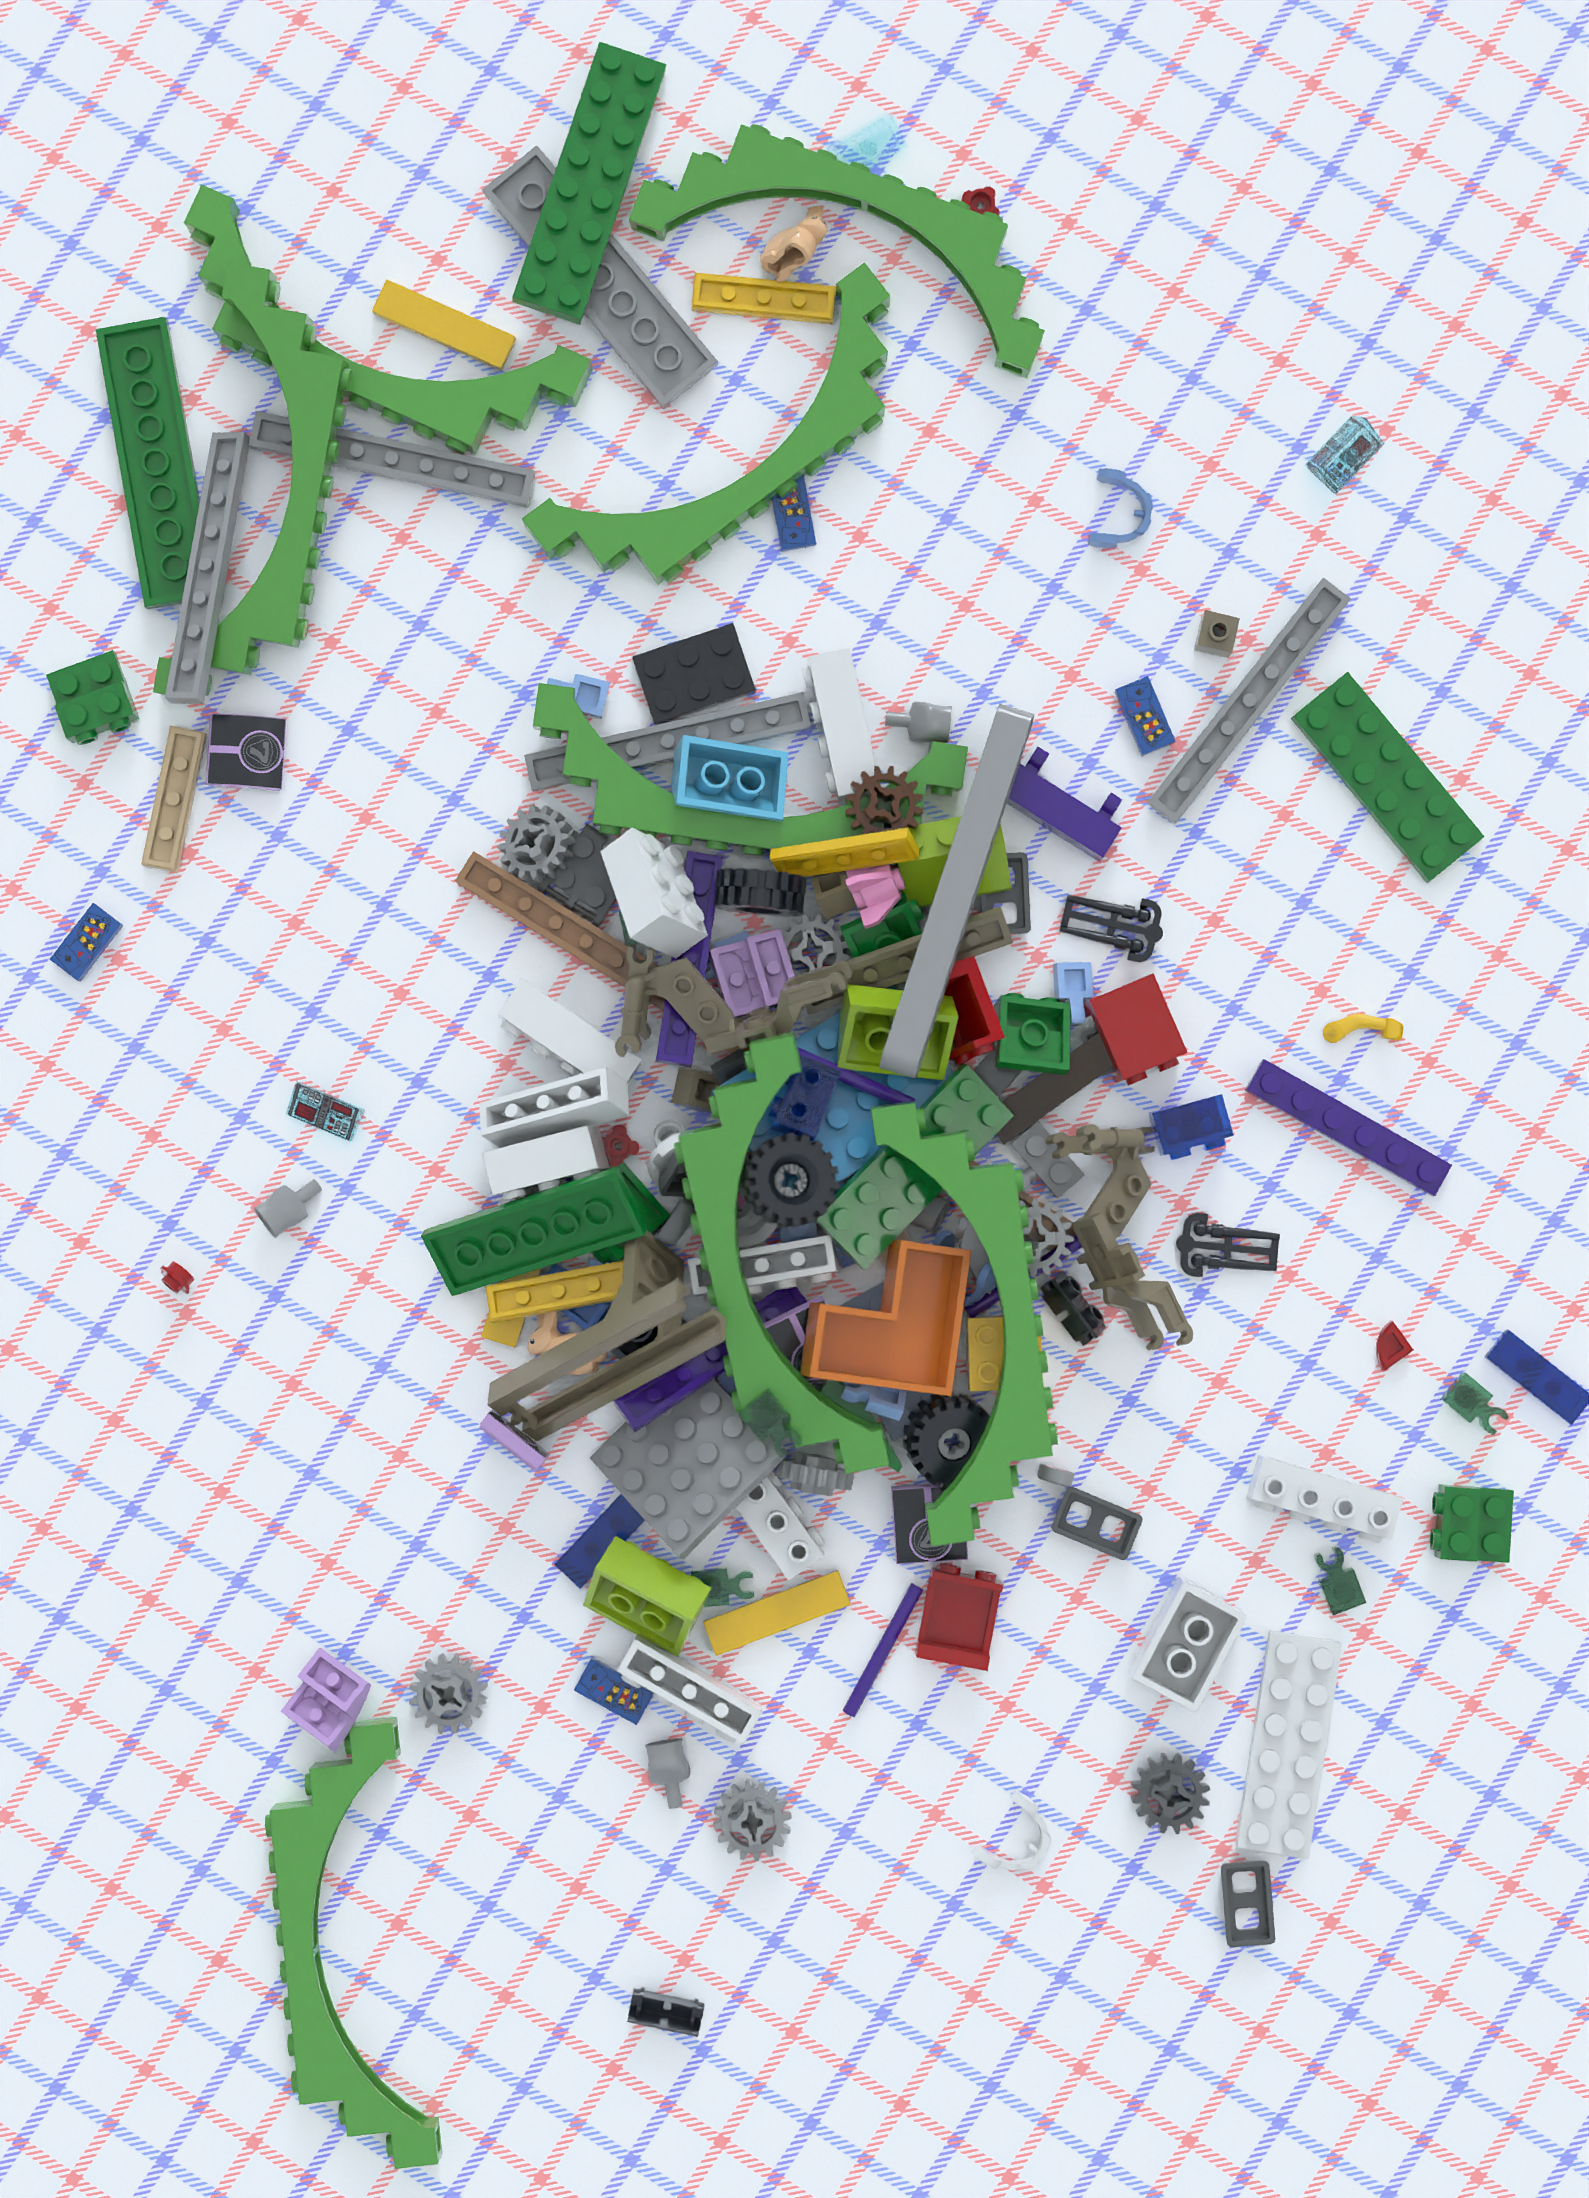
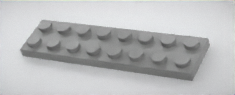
M538 145L482 189L484 196L528 248L556 167ZM611 234L584 315L664 410L718 366V360Z

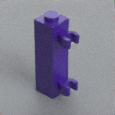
M1037 746L1027 764L1024 766L1020 763L1007 804L1100 862L1122 829L1121 826L1110 819L1123 799L1110 792L1099 811H1095L1038 775L1050 753Z

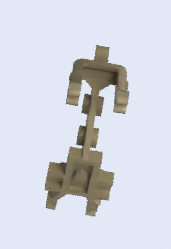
M631 944L627 949L626 958L629 963V976L625 987L624 1008H621V1014H623L621 1036L615 1043V1050L620 1057H624L627 1053L626 1044H629L633 1052L638 1053L642 1048L639 1034L644 1040L649 1039L651 1036V1028L647 1023L648 1005L651 1006L649 995L666 998L705 1043L709 1055L739 1046L740 1049L746 1048L751 1041L789 1033L798 1020L804 1005L831 997L834 993L833 987L836 985L841 990H845L847 979H850L853 975V969L848 962L838 961L833 965L790 977L780 991L777 1009L770 1010L768 1006L754 1009L748 1013L749 1017H746L745 1021L739 1023L731 1008L687 958L650 968L651 963L655 959L656 950L649 947L647 949V959L640 960L635 954L636 944Z
M1088 1124L1078 1128L1076 1136H1068L1063 1132L1051 1134L1047 1137L1045 1143L1047 1145L1057 1144V1150L1052 1153L1054 1159L1066 1157L1070 1153H1083L1084 1155L1107 1153L1113 1160V1170L1083 1217L1071 1223L1085 1252L1077 1257L1076 1260L1079 1265L1087 1264L1094 1281L1088 1284L1091 1291L1102 1289L1104 1303L1108 1306L1124 1310L1128 1314L1139 1338H1151L1150 1343L1146 1346L1148 1351L1162 1347L1164 1336L1158 1328L1147 1303L1157 1308L1169 1334L1180 1332L1176 1345H1187L1192 1342L1194 1336L1193 1329L1188 1323L1168 1281L1140 1280L1145 1276V1273L1140 1265L1137 1254L1130 1243L1118 1245L1116 1240L1152 1185L1138 1155L1155 1151V1146L1146 1147L1144 1145V1135L1153 1133V1128L1118 1129L1117 1127H1110V1129H1100L1095 1124Z

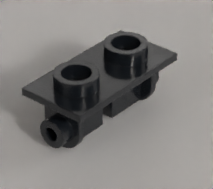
M1064 1270L1060 1271L1052 1281L1049 1280L1039 1288L1043 1293L1041 1298L1055 1316L1066 1309L1068 1310L1070 1315L1063 1319L1061 1323L1075 1342L1079 1341L1084 1346L1094 1337L1095 1339L1099 1337L1106 1328L1101 1312L1096 1306L1089 1305L1082 1295L1079 1283L1072 1276H1067Z
M641 1987V1989L634 1988L627 2022L698 2037L705 2003L698 2002L697 1998L693 2001L646 1991L645 1987Z

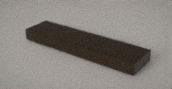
M1097 1033L1070 1053V1071L1066 1075L1042 1073L1002 1102L1014 1115L996 1134L1003 1145L1113 1067L1100 1034Z

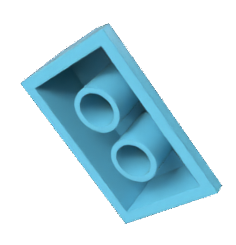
M683 735L674 750L671 785L675 805L782 822L789 752Z

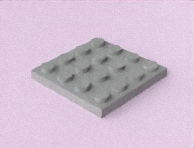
M713 1379L636 1433L625 1422L590 1459L680 1559L684 1560L787 1455L754 1420L744 1422L742 1411L735 1412L732 1397Z

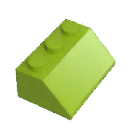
M961 816L920 824L916 830L907 827L919 848V859L896 863V867L900 870L906 889L901 890L902 894L906 893L909 901L916 899L920 908L932 905ZM1001 823L977 896L1011 890Z
M847 984L839 1018L837 1065L839 1068L905 1076L880 1068L882 1054L903 993L902 990ZM943 996L917 1074L919 1078L944 1080L958 1020L953 996Z
M615 1536L595 1567L583 1606L678 1657L705 1606L711 1587L704 1584L699 1578L689 1576L672 1567L666 1560L655 1558L642 1551L636 1544Z

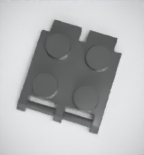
M586 824L581 833L573 830L571 834L575 838V843L568 845L567 849L574 854L573 857H564L563 862L566 865V869L555 868L556 878L554 879L545 875L543 883H540L537 890L543 894L546 892L565 904V908L570 911L572 909L593 921L592 924L599 928L617 899L600 852L604 849L603 846L609 837L599 833V830L591 825ZM550 884L571 895L570 898L549 887ZM578 900L597 911V915L577 904Z

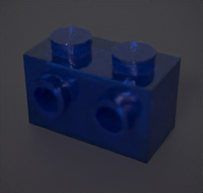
M800 1055L801 1072L789 1076L784 1083L787 1087L783 1097L776 1096L768 1114L769 1117L774 1118L770 1129L784 1135L787 1133H795L797 1136L804 1134L810 1136L809 1140L814 1141L841 1071Z
M1222 1094L1148 1114L1159 1155L1169 1154L1170 1160L1192 1155L1190 1148L1204 1144L1205 1151L1226 1146L1225 1138L1234 1136Z

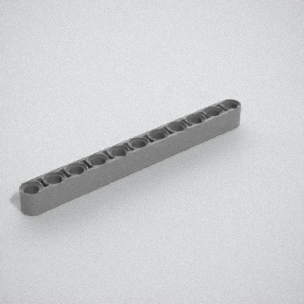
M999 704L882 1054L880 1068L915 1079L917 1077L1034 720V713Z

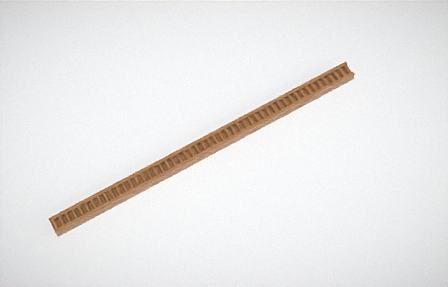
M475 851L472 852L455 879L458 885L624 988L626 987V981L629 976V963L626 959L627 949L629 948L627 945ZM635 951L636 957L638 959H647L646 957ZM652 962L651 965H650V968H653V967H656V966H659V965H657L656 963ZM649 995L651 1004L663 1011L665 998ZM743 1017L736 1018L739 1023L745 1021ZM749 1044L746 1048H742V1050L745 1052L750 1051ZM739 1046L726 1049V1051L733 1053L739 1049ZM970 1161L969 1167L980 1166V1164ZM1019 1191V1201L1022 1200L1026 1207H1031L1033 1197L1024 1191ZM1038 1201L1039 1207L1044 1208L1045 1204ZM1041 1214V1224L1049 1232H1058L1055 1223L1049 1217ZM1064 1216L1060 1218L1061 1223H1073L1071 1220L1067 1219ZM1033 1220L1031 1232L1024 1235L1038 1244V1242L1045 1240V1235L1039 1234L1036 1220ZM1073 1226L1065 1230V1235L1072 1237L1076 1235ZM1048 1245L1046 1249L1051 1251L1058 1245Z

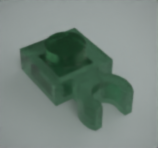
M1462 1372L1440 1398L1442 1402L1467 1423H1471L1478 1417L1480 1427L1489 1434L1495 1435L1497 1432L1489 1424V1418L1492 1415L1497 1414L1503 1420L1509 1418L1503 1409L1494 1406L1490 1407L1487 1404L1493 1395L1466 1372Z
M766 1389L739 1411L741 1418L761 1442L770 1436L773 1438L774 1449L780 1457L784 1458L787 1456V1450L781 1443L785 1438H791L797 1446L802 1444L800 1433L793 1428L785 1426L791 1420V1415L769 1389Z
M1337 1546L1332 1547L1335 1559L1330 1564L1324 1563L1323 1557L1319 1552L1314 1554L1316 1565L1327 1574L1326 1577L1319 1579L1318 1583L1330 1614L1333 1616L1367 1603L1354 1569L1352 1567L1345 1570L1342 1569L1344 1555Z
M727 1567L691 1570V1576L699 1578L704 1584L711 1587L704 1607L730 1605V1594H736L741 1599L755 1597L754 1590L744 1591L740 1587L742 1579L753 1578V1572L750 1570L740 1571L735 1577L728 1578Z

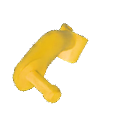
M1357 1013L1326 1024L1322 1032L1324 1039L1329 1043H1337L1353 1031L1363 1028L1381 1030L1382 1038L1399 1041L1403 1036L1404 1025L1393 1018H1379Z

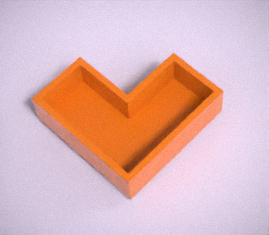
M894 1240L889 1245L880 1312L810 1302L800 1375L952 1396L971 1250Z

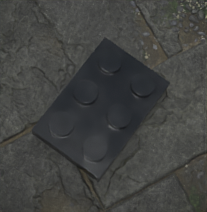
M734 623L632 656L654 725L663 724L756 693Z

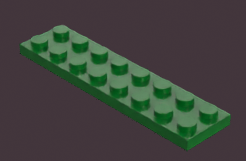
M599 41L512 296L513 303L581 325L666 72L667 64Z
M164 316L95 329L143 602L147 610L182 604L200 504L169 321Z

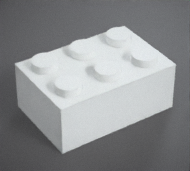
M632 827L600 851L631 939L676 959L708 936L703 923L704 914L696 904L692 893L694 891L693 884L686 876L682 865L684 862L683 856L675 846H669L657 840L651 834H645Z
M587 1125L482 1152L492 1195H503L504 1200H514L531 1195V1188L538 1186L539 1191H544L565 1184L568 1178L573 1177L574 1180L599 1173L600 1170L610 1168L599 1126Z
M1178 1576L1127 1672L1132 1679L1197 1714L1248 1615Z

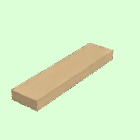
M170 725L141 862L142 866L179 873L208 735L205 732Z

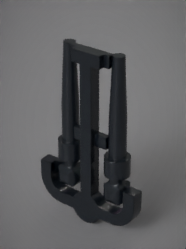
M1068 895L1059 931L1113 945L1116 949H1130L1127 960L1141 963L1151 957L1155 943L1159 942L1163 937V930L1159 926L1162 911L1155 901L1145 898L1141 899L1140 910H1137L1132 905L1124 904V906ZM1073 903L1111 913L1110 919L1072 911ZM1146 908H1151L1154 912L1153 922L1146 928L1117 921L1118 915H1122L1121 918L1132 920V918H1136L1141 923H1147L1151 919V912ZM1069 918L1108 927L1107 933L1069 927ZM1115 929L1144 935L1148 941L1146 951L1141 955H1137L1136 953L1142 952L1144 948L1143 941L1140 939L1128 940L1127 936L1119 934L1113 936Z
M1193 1213L1185 1219L1182 1235L1176 1239V1248L1181 1252L1180 1267L1189 1276L1203 1277V1266L1215 1270L1229 1268L1277 1271L1279 1233L1223 1227V1224L1216 1223L1208 1226V1214ZM1199 1220L1200 1222L1196 1223L1193 1228L1195 1235L1205 1236L1208 1234L1211 1238L1221 1239L1222 1236H1225L1224 1244L1195 1241L1190 1236L1191 1224ZM1232 1237L1271 1240L1270 1248L1232 1245ZM1194 1248L1223 1251V1258H1220V1255L1204 1257L1199 1253L1193 1254L1191 1256V1265L1196 1267V1269H1192L1188 1265V1254ZM1231 1252L1269 1255V1264L1231 1259Z

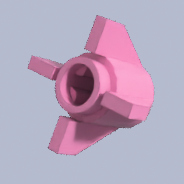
M887 864L846 871L848 879L845 881L860 910L865 929L880 924L902 898L900 891L906 889L900 870L898 868L892 870L890 865Z

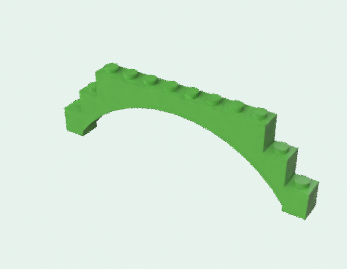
M743 124L740 125L726 164L722 163L720 157L710 152H703L702 155L692 152L678 191H674V187L671 184L659 179H655L654 182L643 180L629 217L631 230L663 242L667 233L696 217L722 207L769 198H807L834 202L865 211L895 225L918 240L937 256L960 281L975 303L989 331L997 354L995 367L1028 379L1045 330L1039 328L1040 324L1032 319L1020 317L1017 320L1013 318L1025 288L1027 277L1022 276V272L1013 266L1003 264L1001 267L995 265L1005 241L1009 225L1004 223L1003 218L991 212H984L982 215L970 210V206L960 200L951 199L948 202L937 198V194L928 188L917 187V189L905 186L903 185L904 182L896 176L884 174L881 177L870 172V168L861 163L851 162L849 165L837 160L836 155L823 149H818L817 152L804 148V144L795 138H777L770 135L771 132L768 129L757 124H751L750 127Z
M201 184L183 223L190 232L192 240L208 248L211 246L198 277L208 294L223 300L221 297L227 262L252 266L243 245L237 223L240 209L234 198ZM224 302L212 327V330L220 340L219 344L235 353L242 349L252 354L251 358L254 361L270 368L272 361L250 322L237 306L228 305ZM273 303L272 307L281 309L278 304ZM315 340L313 348H308L309 352L341 357L349 364L348 369H351L353 372L352 384L349 391H344V396L349 398L348 402L363 411H367L369 407L381 412L380 417L397 426L401 422L414 427L412 431L428 440H432L433 436L446 441L445 446L462 455L466 451L476 455L493 417L496 418L495 422L508 430L514 431L517 427L526 431L543 393L546 394L545 398L555 405L565 407L567 403L576 407L593 371L591 359L561 345L557 346L553 354L528 366L499 375L454 381L412 379L384 373L349 360L324 346L318 340Z
M227 262L221 298L228 305L237 306L265 346L277 372L285 397L292 436L293 463L290 494L280 533L268 561L253 586L240 603L218 624L210 668L251 675L252 668H257L260 659V647H256L257 640L299 648L300 640L305 641L308 632V620L304 619L306 605H311L314 598L315 585L311 584L313 569L317 570L320 564L321 549L317 548L319 534H324L327 525V513L323 512L325 498L330 499L333 491L334 479L329 475L332 462L336 463L339 457L340 442L336 441L338 427H343L345 422L346 406L342 405L344 391H349L351 388L353 372L351 369H348L349 364L341 357L308 351L309 347H314L317 328L313 325V320L307 314L272 307L273 303H278L281 285L277 281V276L270 269ZM159 657L153 693L165 696L172 657ZM210 674L205 696H208L211 690L212 675Z
M864 262L836 283V295L841 301V319L835 350L826 377L814 402L798 426L778 449L751 472L727 487L699 500L668 509L644 513L609 514L559 506L551 498H548L521 519L527 531L549 560L556 556L562 558L569 554L576 547L574 542L579 539L604 573L610 568L613 571L621 568L629 561L630 557L628 555L633 552L657 585L663 581L671 583L684 572L682 567L694 559L698 562L710 554L713 550L711 545L719 539L723 538L726 541L737 534L741 529L739 524L750 516L752 519H756L765 513L770 507L768 503L772 501L773 496L778 493L781 498H784L798 487L795 481L803 474L804 476L806 474L810 477L814 476L826 466L825 460L834 453H837L839 456L848 451L855 444L853 439L865 431L866 434H870L883 423L882 417L885 416V405L864 378L873 379L886 368L884 363L887 362L888 350L867 323L876 324L888 314L887 308L890 307L891 296L867 264Z
M538 683L533 729L540 730V737L561 739V734H568L563 777L570 778V785L590 788L591 782H598L593 825L600 826L599 833L620 836L621 829L629 830L633 827L645 834H651L655 838L657 835L670 836V843L692 846V840L707 842L706 848L719 851H727L728 845L742 847V854L763 856L764 850L771 851L774 848L862 835L863 829L861 827L856 830L851 829V824L856 818L846 817V810L853 807L851 804L807 815L783 817L782 822L677 806L671 792L652 783L638 773L604 742L574 699L575 688ZM935 741L929 744L928 754L908 771L906 777L907 783L917 781L918 783L913 793L923 794V801L916 804L917 807L923 809L926 787L932 788V795L952 797L953 791L959 792L962 790L968 746ZM889 784L885 788L894 789L897 786ZM868 796L860 800L861 812L870 805ZM878 798L877 810L885 809L891 813L892 802H883L882 799ZM905 800L898 809L903 820L909 810L908 800ZM913 816V818L918 822V825H920L922 816ZM875 822L872 825L878 828H884V825L887 824Z
M794 1032L751 1041L749 1044L750 1051L744 1052L749 1074L755 1073L756 1078L716 1086L714 1089L715 1096L709 1097L713 1118H720L721 1123L682 1131L678 1136L679 1142L674 1143L678 1164L685 1163L688 1176L682 1179L684 1193L687 1200L693 1199L696 1213L691 1214L692 1228L695 1236L701 1235L704 1249L699 1250L703 1271L709 1270L712 1284L707 1285L711 1307L717 1306L719 1313L726 1318L725 1342L728 1355L723 1356L727 1377L734 1376L737 1389L731 1391L735 1412L742 1411L744 1422L787 1413L788 1416L782 1417L786 1438L793 1437L795 1448L838 1439L839 1442L833 1443L837 1464L844 1463L846 1474L889 1465L890 1456L882 1421L870 1423L845 1410L800 1375L797 1369L781 1352L765 1328L752 1300L743 1273L737 1236V1200L747 1149L755 1129L772 1098L791 1074L801 1072L802 1070Z
M915 1101L872 1106L871 1115L876 1146L886 1144L912 1160L934 1178L952 1197L979 1237L996 1280L1002 1308L1004 1347L1001 1377L995 1403L985 1431L970 1459L956 1479L935 1502L925 1503L931 1546L974 1541V1529H981L978 1507H971L970 1504L1014 1498L1013 1487H1019L1017 1466L1010 1465L1009 1462L1053 1456L1052 1445H1058L1056 1424L1049 1423L1047 1409H1053L1051 1388L1044 1387L1042 1373L1048 1372L1046 1351H1039L1037 1337L1044 1336L1042 1319L1040 1314L1034 1315L1032 1303L1034 1300H1039L1036 1278L1029 1279L1027 1264H1034L1031 1242L1024 1243L1023 1228L1029 1227L1026 1205L1019 1206L1018 1192L1024 1191L1021 1169L1015 1170L1014 1164L1011 1161L969 1167L968 1161H975L972 1139H965L963 1131L920 1137L919 1131L926 1130L924 1110L923 1108L916 1109Z
M397 1717L355 1721L344 1739L345 1752L347 1755L351 1754L352 1758L315 1762L309 1768V1773L305 1774L304 1778L306 1795H312V1800L276 1803L269 1810V1815L265 1816L266 1836L272 1837L273 1851L269 1852L268 1857L269 1870L271 1874L276 1873L277 1887L273 1888L272 1901L274 1910H279L281 1922V1924L276 1926V1940L278 1947L283 1946L284 1961L280 1962V1978L282 1983H287L288 1997L284 1998L283 2003L284 2016L286 2020H291L292 2034H288L287 2048L289 2056H294L296 2069L291 2073V2087L293 2093H298L299 2105L343 2100V2102L339 2103L338 2114L340 2125H346L347 2137L391 2132V2134L386 2135V2151L388 2157H393L394 2169L439 2164L443 2153L439 2117L429 2118L404 2101L379 2078L363 2059L349 2038L334 2008L325 1980L320 1955L318 1908L321 1882L328 1853L338 1827L353 1799L367 1780L386 1760L397 1759L401 1754Z

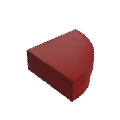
M1390 1320L1382 1328L1376 1342V1357L1383 1371L1414 1351L1393 1320Z

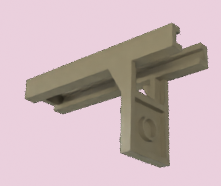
M646 1231L644 1236L625 1241L623 1282L604 1320L490 1382L487 1406L501 1416L511 1413L510 1423L518 1425L523 1422L522 1431L537 1442L725 1341L726 1318L717 1310L712 1309L681 1326L682 1311L686 1310L687 1305L682 1299L690 1294V1289L683 1284L684 1260ZM658 1325V1334L655 1340L528 1410L517 1403L521 1399Z

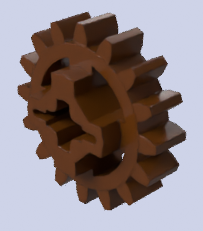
M891 765L887 773H881L879 766H875L874 775L871 777L865 771L861 772L862 783L859 784L852 781L850 785L855 795H846L845 802L853 805V807L846 810V817L856 818L851 824V829L856 830L861 827L863 829L862 835L907 827L916 830L918 822L913 816H922L924 810L916 806V804L923 801V794L913 793L918 786L917 781L907 783L906 777L908 772L904 770L899 776L894 775V766ZM880 783H890L897 787L894 789L885 788ZM866 791L870 799V805L861 812L860 800ZM878 798L882 799L883 802H892L891 813L885 809L877 810ZM905 800H908L909 810L903 820L898 809ZM875 822L885 823L889 828H878L872 824Z

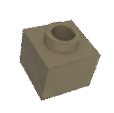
M1205 610L1201 616L1194 650L1229 658L1233 651L1240 618ZM1213 627L1223 628L1225 635L1222 637L1215 636Z
M846 871L810 877L816 901L825 919L857 908L854 897L845 881L848 879Z
M679 1068L671 1103L699 1112L712 1113L709 1097H712L711 1091L718 1086L714 1075L697 1069Z

